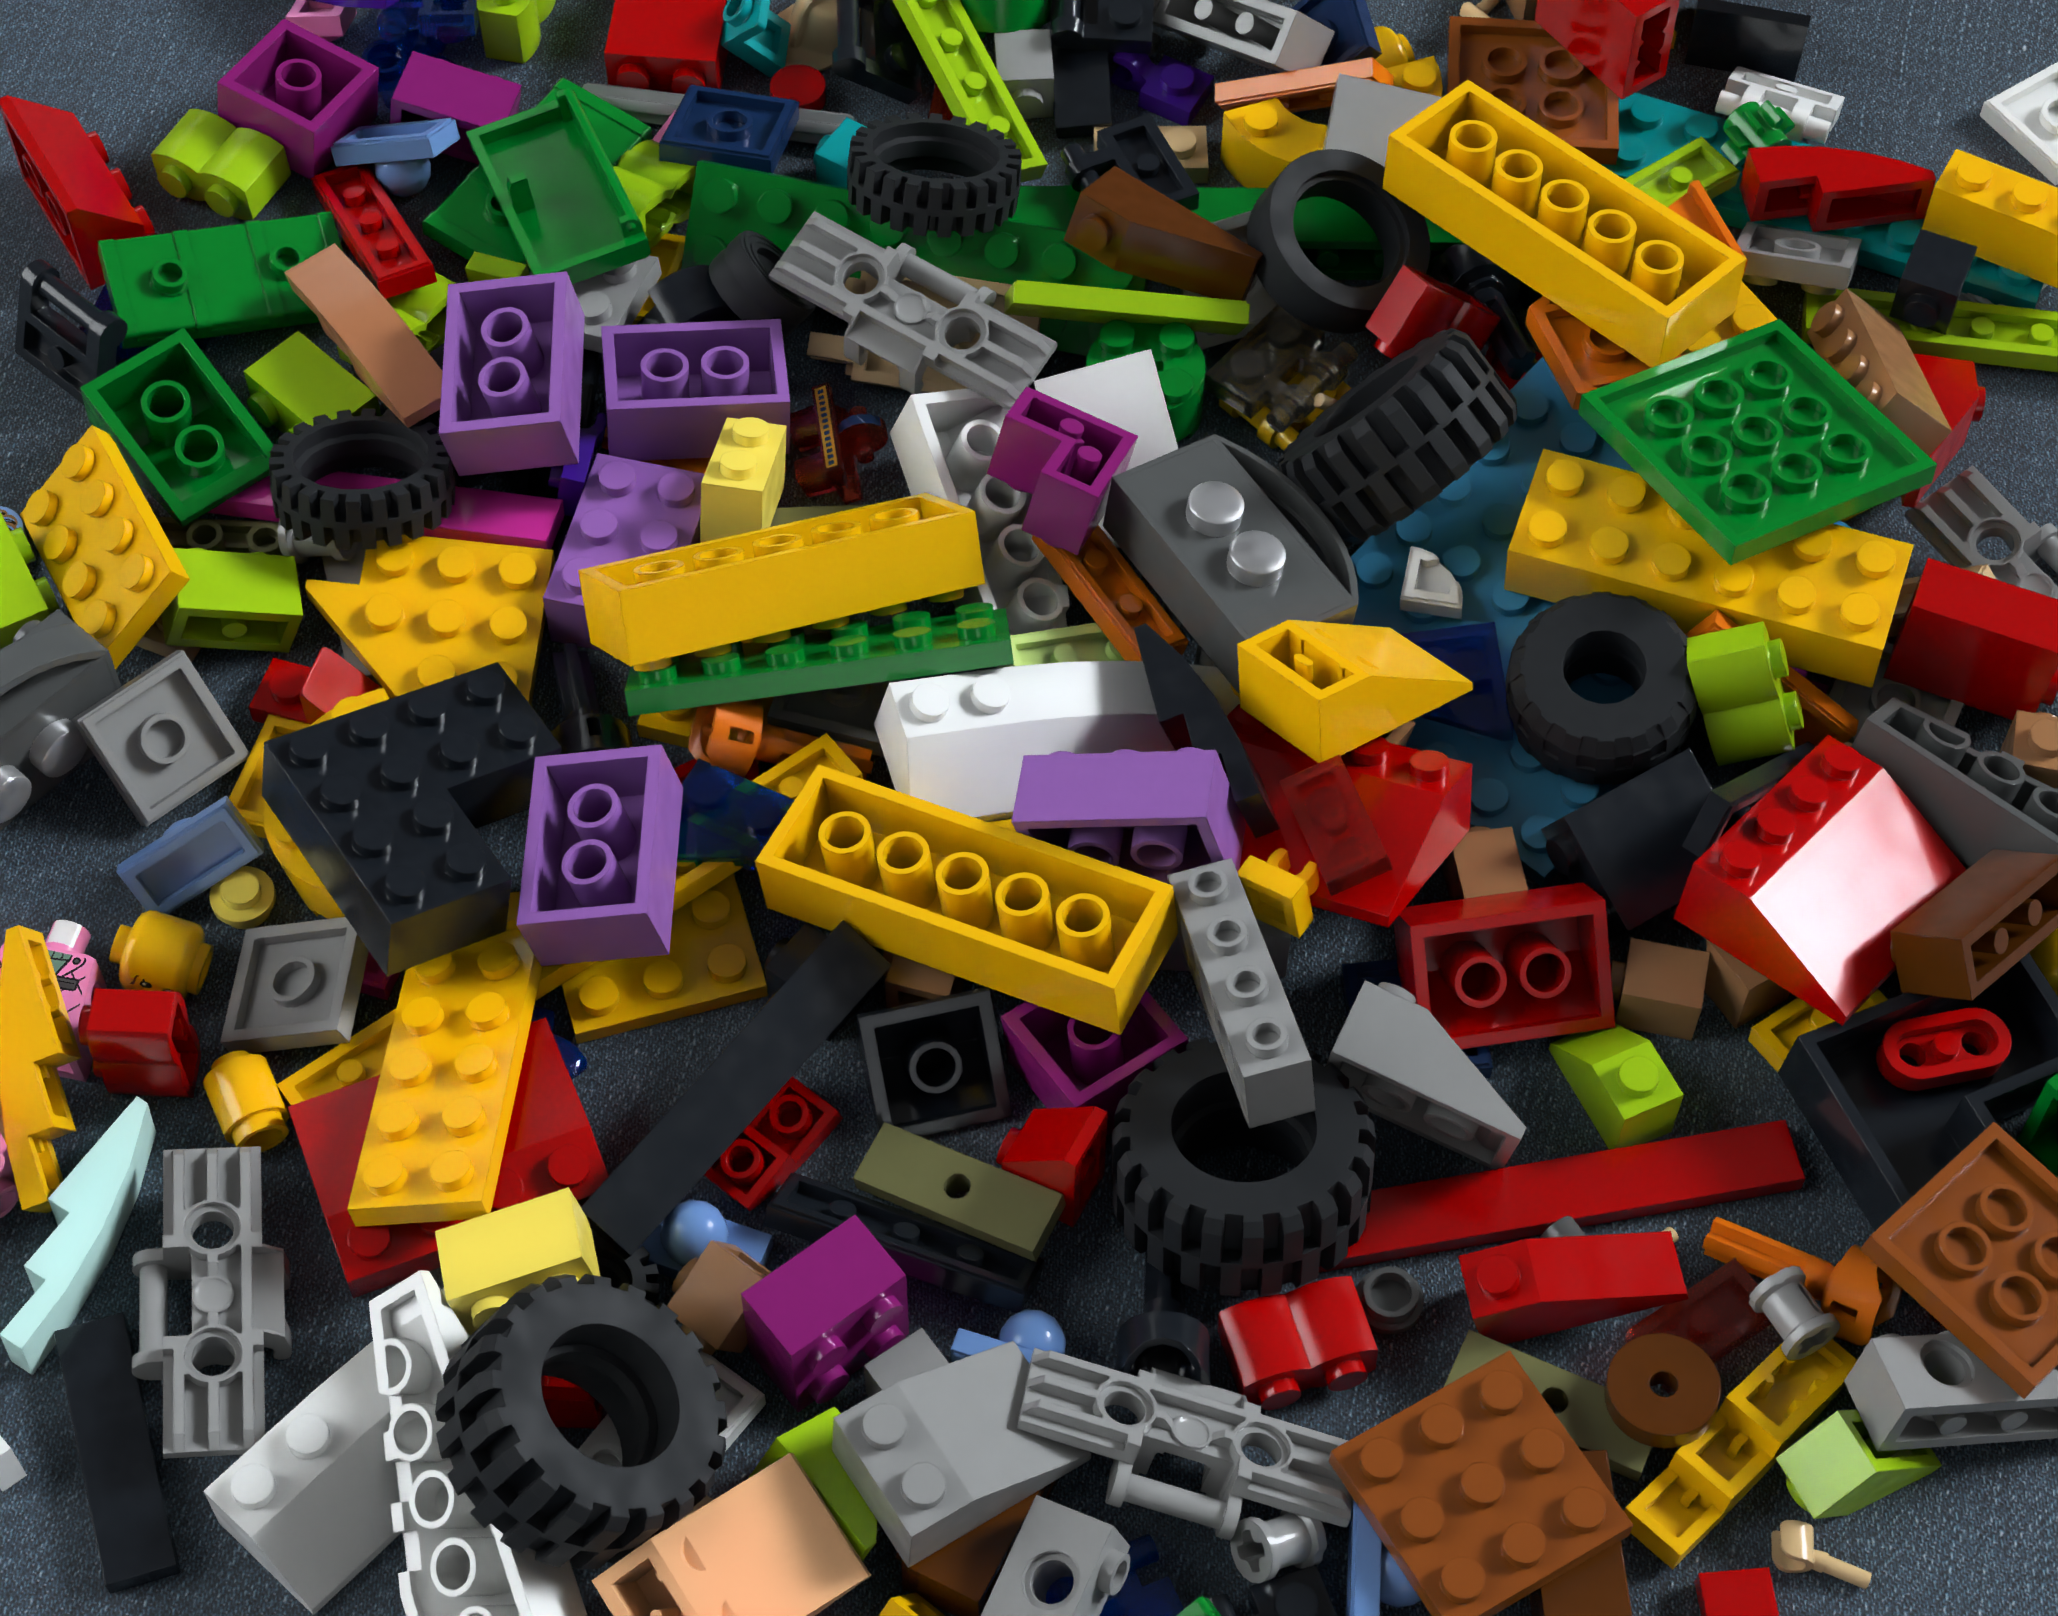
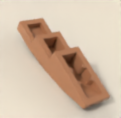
M335 243L284 272L295 294L317 315L325 334L349 357L357 376L407 428L440 410L441 368L389 302Z

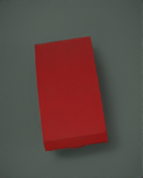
M792 1076L703 1176L751 1212L775 1192L791 1173H795L831 1134L843 1117L837 1109Z

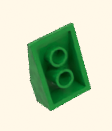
M185 328L180 329L80 387L89 423L111 434L136 481L181 527H184L224 503L227 499L241 493L270 475L269 458L273 447L272 442Z

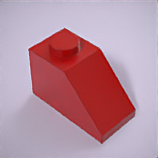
M1096 1106L1033 1109L1021 1130L1012 1127L1007 1133L998 1151L996 1163L1002 1166V1170L1062 1193L1066 1206L1058 1220L1074 1227L1105 1173L1108 1112Z

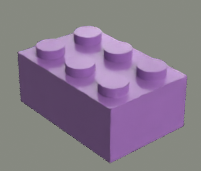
M567 271L448 284L439 436L459 476L579 464L585 315Z
M781 319L601 326L609 455L637 461L710 458L727 417L736 419L755 417L767 423L786 425V454H790V395Z
M597 453L543 596L551 641L565 644L577 643V646L603 651L590 643L578 570L700 543L701 482L704 473Z
M662 744L535 757L516 925L541 966L669 955L683 786Z
M1185 747L1177 751L1138 752L1130 749H1120L1113 753L1074 754L1067 751H1057L1049 755H1024L1012 816V824L1018 833L1167 884V875L1229 858H1232L1238 871L1240 869L1246 827L1243 815L1235 803L1231 785L1217 751L1202 750L1194 747Z

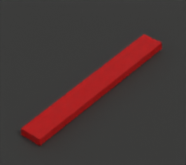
M1779 1120L1376 1189L1371 1192L1370 1212L1366 1214V1226L1359 1241L1348 1247L1347 1256L1328 1271L1540 1235L1565 1216H1571L1579 1227H1586L1799 1190L1803 1186L1805 1176L1786 1120ZM1320 1266L1319 1273L1326 1272V1270Z

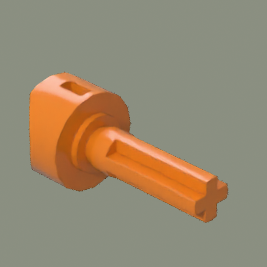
M752 699L697 707L690 729L688 750L703 769L710 774L741 780L749 771L754 759L777 765L821 736L776 725L763 724L762 700ZM730 729H731V730H732V733H731V737H730V740H729V739H728V736H729ZM834 740L863 773L864 780H866L867 774H871L873 762L870 761L873 750Z
M1717 1216L1713 1220L1710 1232L1705 1236L1702 1246L1705 1249L1704 1255L1762 1279H1766L1787 1267H1800L1806 1275L1804 1285L1814 1300L1821 1301L1820 1308L1824 1314H1834L1840 1323V1329L1834 1337L1853 1345L1863 1346L1869 1343L1874 1327L1894 1317L1903 1293V1288L1860 1250L1861 1246L1856 1244L1851 1246L1843 1258L1834 1266L1829 1261Z

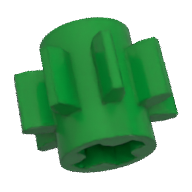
M1766 100L1761 106L1757 102H1747L1736 108L1726 119L1723 130L1730 140L1724 143L1720 149L1736 168L1741 166L1744 169L1748 148L1792 146V142L1785 134L1790 132L1795 127V124L1780 106L1775 108L1769 100Z

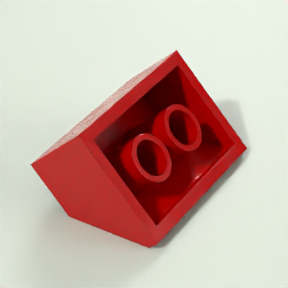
M9 95L1 97L0 111L25 183L90 290L105 285L106 282L98 255V241L156 235L146 210L142 205L131 206L129 200H132V194L122 172L118 167L112 170L108 169L106 163H109V158L100 137L95 130L86 134L74 113Z
M1584 882L1408 906L1394 920L1398 973L1402 988L1416 998V1004L1429 1010L1460 1049L1615 1028L1606 902L1602 896Z

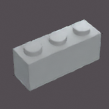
M1161 0L1153 18V21L1190 41L1279 73L1321 66L1335 31L1297 10L1268 0Z

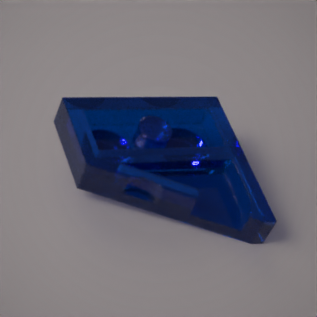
M1495 622L1401 634L1473 682L1472 691L1419 717L1500 741L1513 740V723L1506 702V684Z
M698 759L682 783L683 797L677 863L695 862L697 867L703 862H733L735 866H742L748 870H757L755 860L787 813L794 799L718 766H711V763L702 759Z

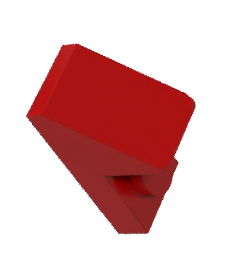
M322 647L312 667L273 657L249 705V710L253 721L265 723L270 714L311 725L322 715L332 710L342 699L350 696H359L382 687L333 650Z

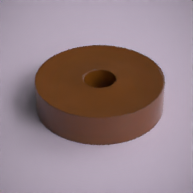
M1647 1334L1629 1341L1614 1355L1608 1368L1605 1383V1403L1609 1415L1617 1427L1633 1440L1651 1447L1675 1448L1697 1440L1709 1429L1715 1419L1720 1401L1721 1380L1714 1362L1698 1345L1683 1337L1672 1334ZM1656 1384H1664L1670 1387L1674 1394L1662 1397L1655 1394L1651 1387Z

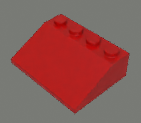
M1240 704L1227 715L1229 722L1262 779L1280 827L1277 831L1255 838L1245 820L1246 827L1240 867L1250 855L1267 862L1269 856L1279 848L1288 851L1291 866L1288 872L1291 874H1299L1309 861L1316 863L1319 885L1317 890L1309 896L1311 906L1389 928L1470 830L1473 765L1471 763L1448 758L1439 751H1421L1393 744L1379 736L1343 754L1339 758L1320 765L1240 708Z
M1827 735L1693 863L1674 919L1843 1026L1897 969L1891 957L1890 931L1967 869L1883 767L1861 755L1854 748Z
M546 1017L530 1024L491 1212L567 1187L570 1188L581 1207L609 1176L590 1123ZM380 1075L288 1106L353 1298L403 1281L419 1270L431 1271L441 1267L435 1231L467 1221L455 1220L355 1226L347 1208Z

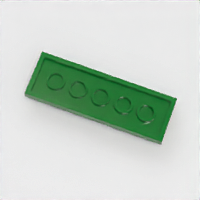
M971 603L956 608V615L930 618V613L926 611H912L894 616L892 624L868 627L867 621L855 619L849 620L850 622L845 626L830 629V632L805 635L804 629L794 628L790 629L791 637L779 642H751L742 644V641L731 643L732 650L719 656L696 657L693 652L671 657L672 664L670 666L655 671H635L632 666L629 670L624 691L628 716L1014 664L1006 608L993 610L991 603Z

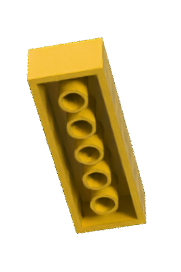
M1466 80L1389 134L1382 189L1652 368L1673 360L1735 312L1747 260L1746 257L1470 80Z
M1543 448L1508 548L1504 589L1553 603L1573 595L1581 596L1592 594V592H1611L1612 594L1623 596L1631 595L1647 601L1648 604L1660 611L1663 610L1676 621L1677 626L1684 634L1715 610L1719 609L1739 626L1763 621L1770 640L1781 638L1789 666L1873 688L1914 545L1837 524H1830L1730 565L1637 472Z
M921 493L578 570L590 643L610 654L613 658L622 661L630 667L633 666L635 671L640 672L666 668L672 664L671 657L693 652L696 657L723 655L732 650L731 643L753 638L755 643L779 642L791 637L790 629L811 624L812 628L819 630L842 627L850 622V615L870 611V614L874 616L898 614L907 610V602L927 598L929 602L957 600L964 596L965 588L985 584L975 510L929 493Z
M820 764L817 765L755 860L768 909L832 931L844 920L871 946L1118 1035L1122 1034L1178 935L1173 885Z

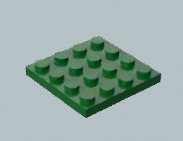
M1780 319L1581 395L1578 414L1730 565L1932 483L1937 466L1936 462Z

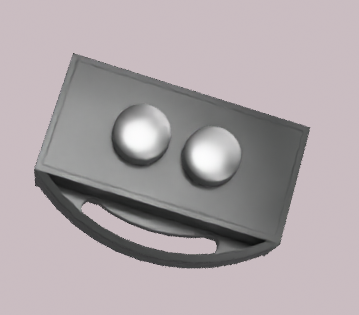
M1213 434L1112 477L1103 527L1164 601L1162 607L1180 629L1182 623L1198 643L1193 665L1215 667L1216 665L1239 695L1238 643L1286 620L1353 624L1358 607V584L1353 562L1343 540L1324 512L1302 489L1271 464L1252 452L1221 436ZM1300 534L1307 540L1310 546L1305 542V540L1300 536Z
M59 609L42 622L32 620L24 624L16 633L13 643L0 650V831L94 755L71 719L121 687L109 650Z

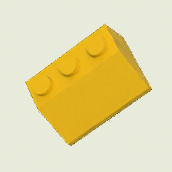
M1956 149L1934 187L1922 229L1977 246L1976 257L2058 289V187Z

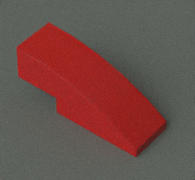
M1772 146L1748 148L1739 188L1751 222L1807 215L1812 231L1819 232L1855 226L1925 219L1936 177L1932 170L1901 160L1861 151L1816 146Z

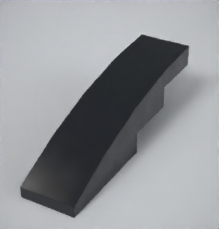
M1146 623L1135 627L1134 630L1158 720L1175 751L1185 747L1216 750L1231 785L1235 803L1255 838L1279 830L1280 827L1262 779L1214 694L1185 658Z

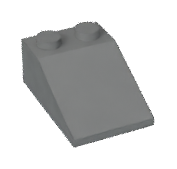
M1365 980L1333 1046L1326 1065L1332 1063L1349 1078V1088L1354 1086L1362 1094L1369 1107L1368 1112L1490 1169L1504 1168L1521 1141L1527 1127L1429 1010L1415 1003L1416 998L1410 992L1392 983L1381 982L1377 986Z
M1014 1341L897 1381L834 1417L832 1452L908 1568L1091 1459L1089 1451L1016 1428L1029 1362Z

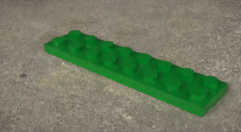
M705 160L697 161L681 270L697 265H710L712 260L743 231L756 232L769 239L785 252L815 211L884 249L890 246L896 250L901 243H906L916 249V256L953 276L1011 285L1016 280L1147 292L1148 279L1113 270L1064 241L1067 232L1064 229L1008 219L1003 220L1001 227L994 223L993 230L986 233L974 229L973 236L961 237L957 231H951V238L937 237L936 231L929 230L926 236L913 235V228L907 227L903 232L890 229V221L879 225L871 221V214L861 215L856 211V205L850 204L848 190L845 187ZM857 271L849 277L860 279L861 271ZM1041 318L1039 333L1056 341L1057 351L1087 356L1091 345L1099 337L1100 329L1105 323Z

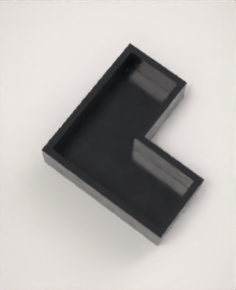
M497 662L265 741L262 796L388 977L506 931L512 878L476 828L528 810L530 807L535 757L561 754L562 746Z
M2028 953L1972 1001L1904 993L1854 1013L1843 1026L1835 1021L1797 1037L1778 1074L1874 1231L1993 1122L1996 1123L2035 1106L2046 1082L2058 1073V996ZM1964 1008H1981L1997 1015L2006 1024L2011 1034L2012 1046L2009 1055L1995 1074L1984 1079L1921 1091H1908L1891 1084L1881 1074L1876 1061L1877 1048L1887 1030L1901 1020ZM1962 1044L1968 1053L1980 1055L1974 1046ZM1900 1055L1901 1059L1907 1064L1918 1067L1917 1062L1912 1057Z

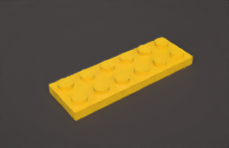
M510 892L505 932L416 965L405 971L347 1208L356 1227L470 1220L491 1213L543 967L538 962L516 925L520 892Z

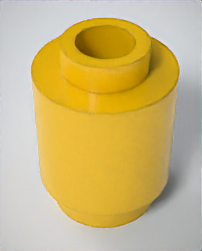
M245 1050L232 1051L216 1059L211 1066L212 1070L207 1073L203 1080V1086L226 1141L235 1144L236 1147L261 1146V1152L281 1143L289 1133L286 1125L289 1112L267 1059L259 1054H249Z

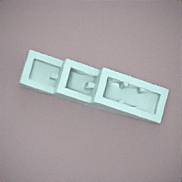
M138 1096L48 1198L58 1227L24 1265L35 1293L0 1333L10 1360L31 1375L36 1372L56 1345L54 1331L70 1327L78 1316L109 1263L139 1195L155 1139L156 1129L148 1103Z

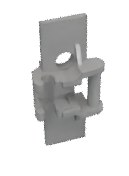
M815 211L768 275L771 281L848 322L849 325L844 334V356L859 365H863L868 357V350L896 365L899 370L900 387L912 394H919L923 388L922 377L929 366L1010 410L1026 386L1030 387L1057 348L1056 341L993 308L996 292L986 286H982L980 289L971 286L916 256V249L906 243H901L896 250L890 246L884 249ZM857 271H866L878 280L876 287L866 294L850 292L846 289L845 282L851 274ZM906 277L958 306L947 309L927 298L924 294L914 291L901 283ZM977 333L980 334L978 342L971 348L964 350L953 348L958 343L971 342Z
M1973 465L1920 501L1914 508H1910L1905 512V518L1950 565L1966 568L1988 564L1997 580L2058 599V586L2034 563L2041 557L2058 574V529L2052 523L2045 524L2042 527H2039L2034 521L2029 523ZM1995 536L2003 538L2012 552L2003 559L1990 560L1983 557L1976 547L1983 539Z
M261 1146L163 1150L162 1248L141 1250L135 1253L132 1258V1272L135 1276L139 1277V1352L132 1357V1374L143 1380H163V1459L243 1455L265 1435L264 1347L273 1349V1357L278 1360L288 1359L292 1354V1333L285 1320L284 1290L289 1289L291 1283L290 1261L284 1249L262 1244ZM210 1221H217L226 1224L232 1230L233 1236L224 1246L209 1249L198 1245L192 1237L193 1233L200 1225ZM168 1280H192V1333L190 1335L168 1336ZM209 1365H232L225 1373L216 1376H209L199 1372L202 1368Z
M1034 1348L1016 1428L1114 1459L1109 1473L1106 1504L1120 1508L1124 1501L1215 1529L1216 1537L1228 1541L1232 1539L1237 1528L1243 1498L1347 1528L1351 1519L1353 1497L1330 1465L1329 1457L1331 1450L1348 1440L1261 1414V1406L1248 1402L1245 1395L1212 1385L1201 1384L1199 1381L1153 1367L1150 1372L1140 1369L1138 1375L1134 1376L1055 1351H1044ZM1109 1405L1123 1406L1136 1415L1137 1420L1133 1425L1119 1423L1107 1414L1105 1407ZM1254 1446L1263 1449L1272 1457L1275 1465L1261 1466L1255 1464L1243 1454L1241 1448ZM1166 1452L1204 1464L1201 1492L1206 1493V1495L1139 1476V1473L1147 1474L1152 1460L1157 1453L1163 1454Z

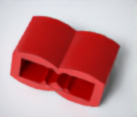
M1403 265L1365 327L1378 337L1374 347L1387 357L1393 359L1403 351L1411 349L1423 339L1431 338L1437 332L1450 328L1467 333L1481 351L1500 322L1501 317L1478 299L1462 290L1440 282L1415 268Z
M95 988L92 1004L84 1005L80 1012L79 1040L81 1045L89 1046L93 1057L94 1075L96 1077H103L107 1091L110 1094L193 1098L201 1060V1050L197 1032L188 1022L187 1008L181 993L175 991Z
M1339 1276L1319 1280L1296 1288L1286 1294H1275L1250 1299L1219 1312L1218 1334L1238 1393L1245 1395L1250 1403L1261 1404V1407L1265 1410L1279 1409L1294 1403L1301 1397V1392L1308 1388L1328 1386V1389L1331 1391L1351 1389L1363 1383L1367 1379L1368 1373L1376 1369L1378 1348L1352 1276Z

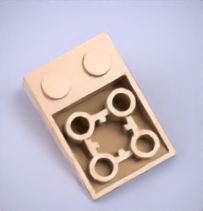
M789 1453L676 1522L667 1530L665 1529L653 1536L591 1581L613 1616H815L868 1579L871 1574L794 1453Z

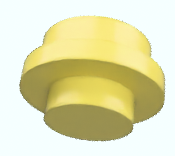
M243 866L213 885L210 890L209 900L212 910L219 920L237 929H249L262 924L269 917L275 905L276 891L271 878L264 871L255 867Z

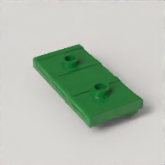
M561 78L537 105L540 106L556 100V91L572 89L576 93L613 167L617 166L621 156L626 151L631 150L642 141L653 139L650 126L565 78ZM480 164L466 176V179L434 212H431L422 221L424 235L467 260H470L475 251L527 264Z
M562 89L555 92L556 100L472 129L467 131L466 134L469 144L483 169L494 197L503 211L514 239L520 247L532 274L567 271L573 285L650 256L651 250L642 223L576 93L572 89Z
M325 211L314 215L267 221H247L243 224L189 231L187 229L172 231V233L118 240H99L98 255L112 309L116 315L127 323L128 327L127 334L121 342L122 348L129 349L154 345L182 328H185L194 340L319 322L317 315L292 290L284 272L334 243L343 251L332 212Z

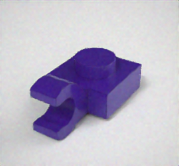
M1116 52L1113 57V62L1119 64V66L1111 76V82L1120 88L1139 92L1138 107L1182 126L1190 125L1212 92L1213 75L1164 55L1158 65L1152 63L1148 55L1144 53Z
M597 413L595 424L592 427L580 428L579 464L551 467L548 487L559 489L557 499L563 500L564 514L566 516H574L592 469L595 452L604 440L606 415L604 413Z

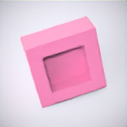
M296 0L285 18L331 42L345 35L357 12L354 7H341L311 0Z

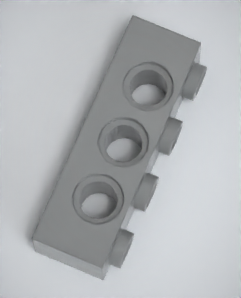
M1232 858L1167 875L1168 884L1173 885L1178 925L1177 937L1249 1129L1316 1111L1311 1057Z
M1949 1330L1932 1335L1901 1336L1891 1333L1871 1338L1844 1380L1877 1451L2058 1438V1366L2023 1399Z
M1036 1495L981 1616H1100L1108 1596L1116 1595L1127 1578L1130 1568V1555L1127 1553L1131 1546L1113 1525ZM1062 1577H1074L1073 1588L1064 1600L1054 1604L1046 1603V1594L1052 1583Z

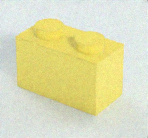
M755 417L741 419L726 418L701 482L700 543L771 526L785 484L786 425L767 423Z
M569 1187L435 1231L446 1302L469 1335H472L516 1292L531 1283L542 1284L548 1277L563 1274L574 1275L577 1281L585 1274L600 1276L590 1222Z

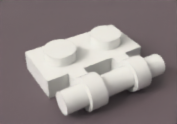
M1737 66L1729 76L1725 90L1720 92L1715 112L1729 116L1742 104L1757 102L1761 106L1766 100H1769L1775 108L1780 106L1795 124V127L1785 134L1789 140L1801 143L1803 138L1825 144L1829 131L1832 130L1839 118L1845 97Z

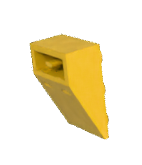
M1286 620L1237 644L1240 708L1320 765L1339 758L1343 754L1473 690L1472 681L1390 627Z

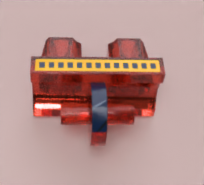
M828 382L811 387L814 405L790 414V434L800 452L820 446L821 452L797 459L794 462L797 482L808 498L836 490L845 504L861 500L863 498L857 461L862 464L872 462L875 458L874 452L881 450L886 445L889 438L886 422L879 416L867 414V409L863 406H855L849 413L846 409L836 406L834 404L832 387Z

